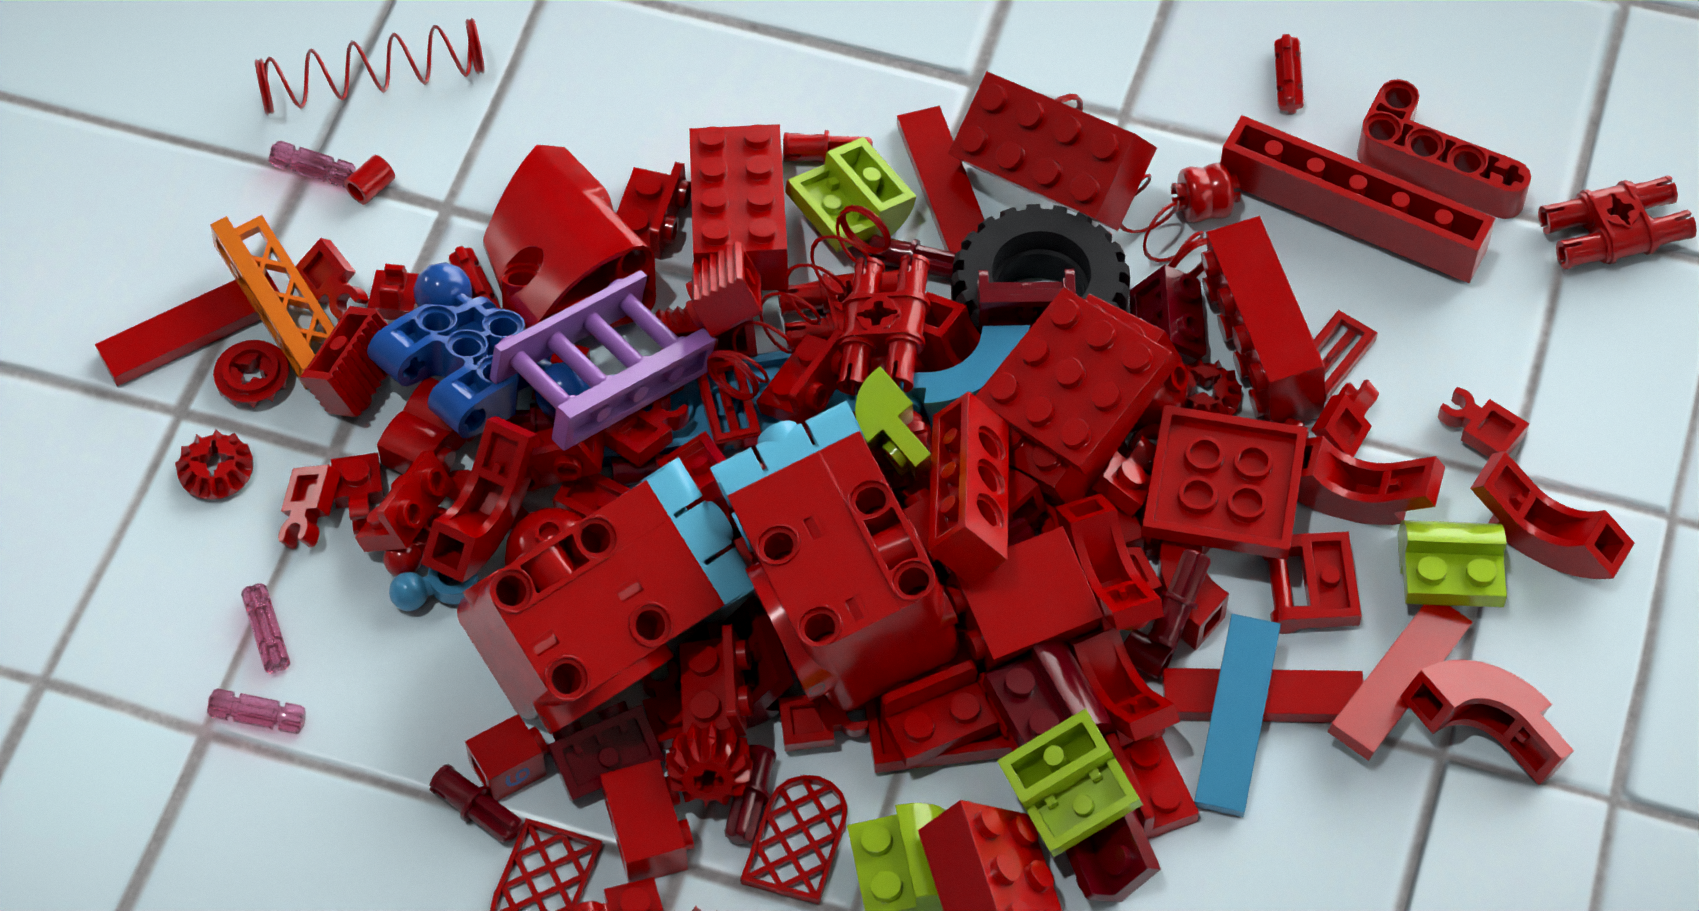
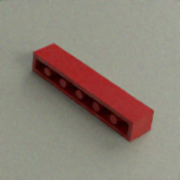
M1241 115L1222 147L1220 163L1228 168L1230 175H1237L1240 184L1239 189L1469 284L1487 252L1495 217L1244 115Z

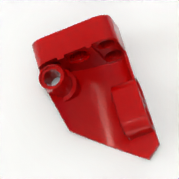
M536 145L525 157L505 188L483 237L484 249L502 293V309L520 314L524 319L525 329H528L607 288L613 281L624 279L642 270L647 275L642 304L652 311L656 301L654 252L613 211L612 202L605 187L565 147ZM625 316L613 322L610 326L616 328L634 321L630 317Z

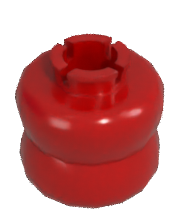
M1213 163L1203 168H1183L1178 174L1177 183L1171 184V194H1177V197H1171L1172 203L1176 202L1178 204L1176 211L1179 212L1181 210L1184 218L1190 223L1200 222L1208 218L1223 219L1232 214L1234 202L1238 203L1240 201L1241 192H1234V189L1240 188L1239 180L1236 174L1230 175L1228 168L1222 163Z

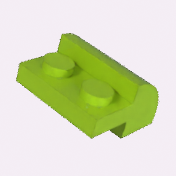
M864 137L828 151L824 165L788 179L785 193L823 236H837L835 229L836 218L849 205L863 206L874 212L881 218L892 236L909 217L917 197ZM853 211L846 214V220L851 230L867 244H870L874 234L883 236L878 227L866 216ZM840 225V236L849 239ZM826 239L836 252L843 250L837 239ZM843 241V243H844V245H845L846 248H849V247L852 246V245H850V244H848V243H846V242Z
M879 366L866 378L860 387L855 404L856 420L872 455L882 447L885 452L882 456L890 467L900 477L908 473L916 482L930 470L931 453L907 427L913 421L912 401L883 368Z
M1401 521L1397 535L1400 574H1403L1405 604L1504 607L1507 598L1504 552L1507 543L1502 524Z
M1086 708L997 760L1053 857L1143 805Z
M929 803L895 805L897 812L895 815L847 825L865 911H943L918 830L945 811L944 808Z

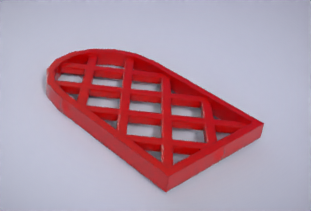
M800 775L787 779L776 787L764 808L763 817L740 878L741 884L819 905L842 836L846 831L847 804L843 793L833 782L820 776ZM803 784L808 794L792 801L786 791L791 787ZM811 784L819 785L821 788L814 791ZM831 791L840 804L826 810L818 797ZM781 795L786 805L772 811L773 806ZM809 801H813L819 814L803 821L796 808ZM790 811L797 825L781 832L774 818ZM842 811L841 821L837 830L830 817ZM824 820L831 834L815 841L808 827ZM767 823H769L775 835L761 842ZM802 831L809 844L793 852L785 838ZM833 841L828 859H826L819 847ZM780 842L787 855L770 862L763 849ZM814 851L821 864L804 871L797 858ZM756 854H758L764 866L750 872ZM791 861L798 875L782 883L775 869ZM823 872L816 891L809 878ZM769 873L774 883L756 878ZM803 881L808 892L790 887Z
M526 818L498 886L494 891L490 911H497L502 893L509 907L500 911H518L534 903L537 904L540 911H547L542 900L558 892L566 906L556 911H573L572 906L579 904L602 849L603 842ZM535 830L554 836L540 841ZM529 831L535 844L521 850ZM569 840L587 846L574 852ZM562 841L568 855L551 862L544 848ZM539 851L545 865L528 872L522 858ZM592 852L584 871L578 858ZM572 861L578 875L561 882L555 868ZM516 862L522 875L508 881ZM549 872L555 886L538 893L532 879ZM526 882L532 896L514 903L508 890ZM580 883L571 902L565 889Z

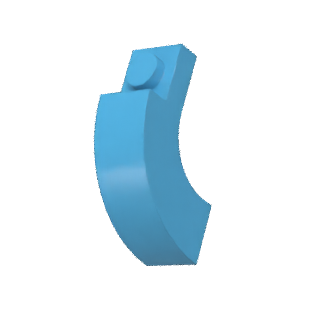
M1030 325L983 326L981 338L976 349L964 361L942 371L914 373V387L910 392L905 393L913 403V410L922 417H928L932 428L933 415L966 392L970 391L973 395L979 392L1027 333ZM901 381L900 389L903 391L904 382Z

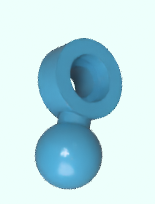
M429 568L428 576L421 577L413 572H404L392 580L389 587V596L392 603L404 611H413L420 608L430 595H434L439 601L446 604H459L461 599L465 597L462 592L479 582L478 573L459 585L448 586L447 584L455 579Z

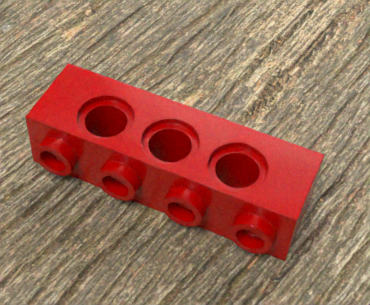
M970 391L933 415L928 552L969 584L986 573L996 571L1003 562L1008 560L1009 423Z

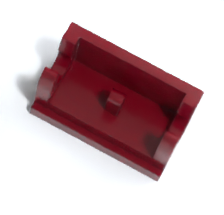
M1074 268L1064 269L1063 282L989 283L988 270H978L979 330H982L983 326L1030 325L1031 328L1063 287L1076 294Z

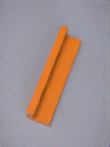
M263 215L236 228L233 227L227 216L210 224L214 247L278 348L285 354L297 378L300 379V376L315 356L311 349L312 342L324 344L334 329L333 324ZM260 232L267 243L263 258L251 255L243 240ZM272 253L276 257L277 261L270 260ZM267 269L285 273L290 280L286 293L273 290L265 277ZM295 289L301 297L293 295ZM290 305L309 309L313 315L309 329L296 326L288 313ZM318 325L324 333L316 331ZM299 380V381L301 382V384L303 385L304 389H305V390L308 389L306 386H304L305 383H304L303 381Z

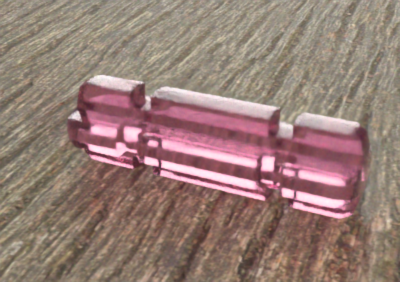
M277 141L270 148L269 163L272 166L284 170L290 167V171L322 182L329 179V183L337 187L345 188L344 180L356 171L355 165L351 162L338 159L336 163L332 156L303 147L296 150L295 145L284 141Z
M262 583L246 586L242 590L241 596L264 670L269 674L286 670L290 666V659L267 586Z
M218 688L214 689L207 703V714L212 718L228 721L229 716H232L233 722L271 730L276 725L279 726V731L295 735L300 733L306 720V709L302 705L285 702V706L282 707L278 700L240 693L238 698L235 697V692Z

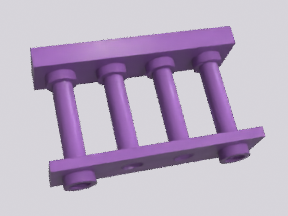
M642 270L624 279L613 281L607 288L516 335L506 336L494 347L489 379L497 384L519 373L556 409L551 439L563 451L708 372L706 360L713 352L716 339L712 338L704 328L687 337H678L642 304L647 275ZM628 316L663 350L651 356H642L610 324ZM592 334L627 369L614 376H606L574 343ZM556 354L591 388L577 396H570L536 363Z

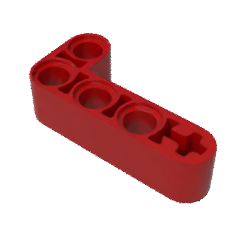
M1401 79L1390 80L1383 84L1363 120L1357 149V157L1360 163L1497 218L1509 219L1520 214L1523 210L1531 181L1530 170L1525 164L1414 122L1420 97L1418 89L1412 83Z

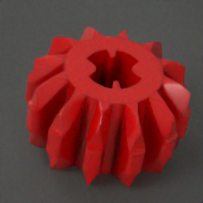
M713 720L708 728L702 729L692 723L687 733H676L675 739L672 741V747L669 748V753L666 754L665 768L668 769L667 775H669L671 790L682 791L685 803L696 798L701 799L705 808L711 800H717L727 806L731 795L742 796L746 783L749 781L753 771V760L749 753L750 747L747 743V738L736 737L737 734L733 726L724 730L717 729Z

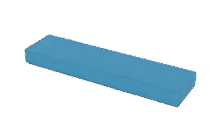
M1231 614L1194 803L1198 808L1240 817L1244 816L1281 623Z

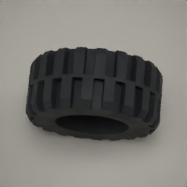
M1027 204L1026 210L1017 211L1015 207L1001 211L1000 218L996 220L993 216L988 217L978 224L977 232L972 231L968 233L961 243V250L956 253L951 278V300L967 305L969 317L981 335L982 330H979L978 270H988L989 283L1015 282L1031 277H1043L1063 282L1064 269L1074 268L1076 294L1086 299L1090 293L1127 312L1131 278L1130 269L1125 263V253L1120 244L1116 241L1112 242V234L1099 224L1097 227H1094L1092 225V218L1080 212L1076 216L1067 213V208L1053 205V209H1041V204Z

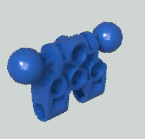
M447 262L429 265L417 276L413 288L418 308L379 330L371 339L367 354L369 359L401 386H410L432 376L444 377L432 389L428 397V408L462 438H470L483 432L488 418L497 416L507 420L516 415L518 392L530 384L519 373L497 384L489 378L495 345L506 336L516 335L526 330L525 323L520 314L511 310L496 308V305L487 297L479 296L472 299L473 291L470 279L460 267ZM552 355L536 363L570 396H577L591 388L565 362L552 364ZM534 389L536 402L541 411L547 417L555 419L556 409Z

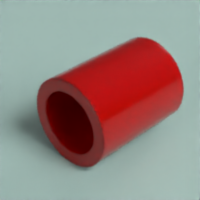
M373 155L344 180V186L357 202L365 205L395 179V173L385 159L379 155Z

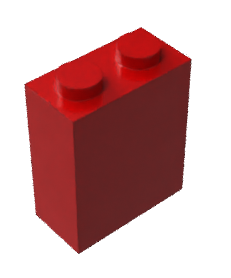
M1063 526L1008 547V560L1003 562L996 571L986 573L971 584L952 571L947 580L948 586L944 588L955 614H961L968 629V632L964 634L967 648L975 661L981 659L986 672L1029 656L1032 647L1035 645L1053 641L1064 642L1095 630L1104 617Z

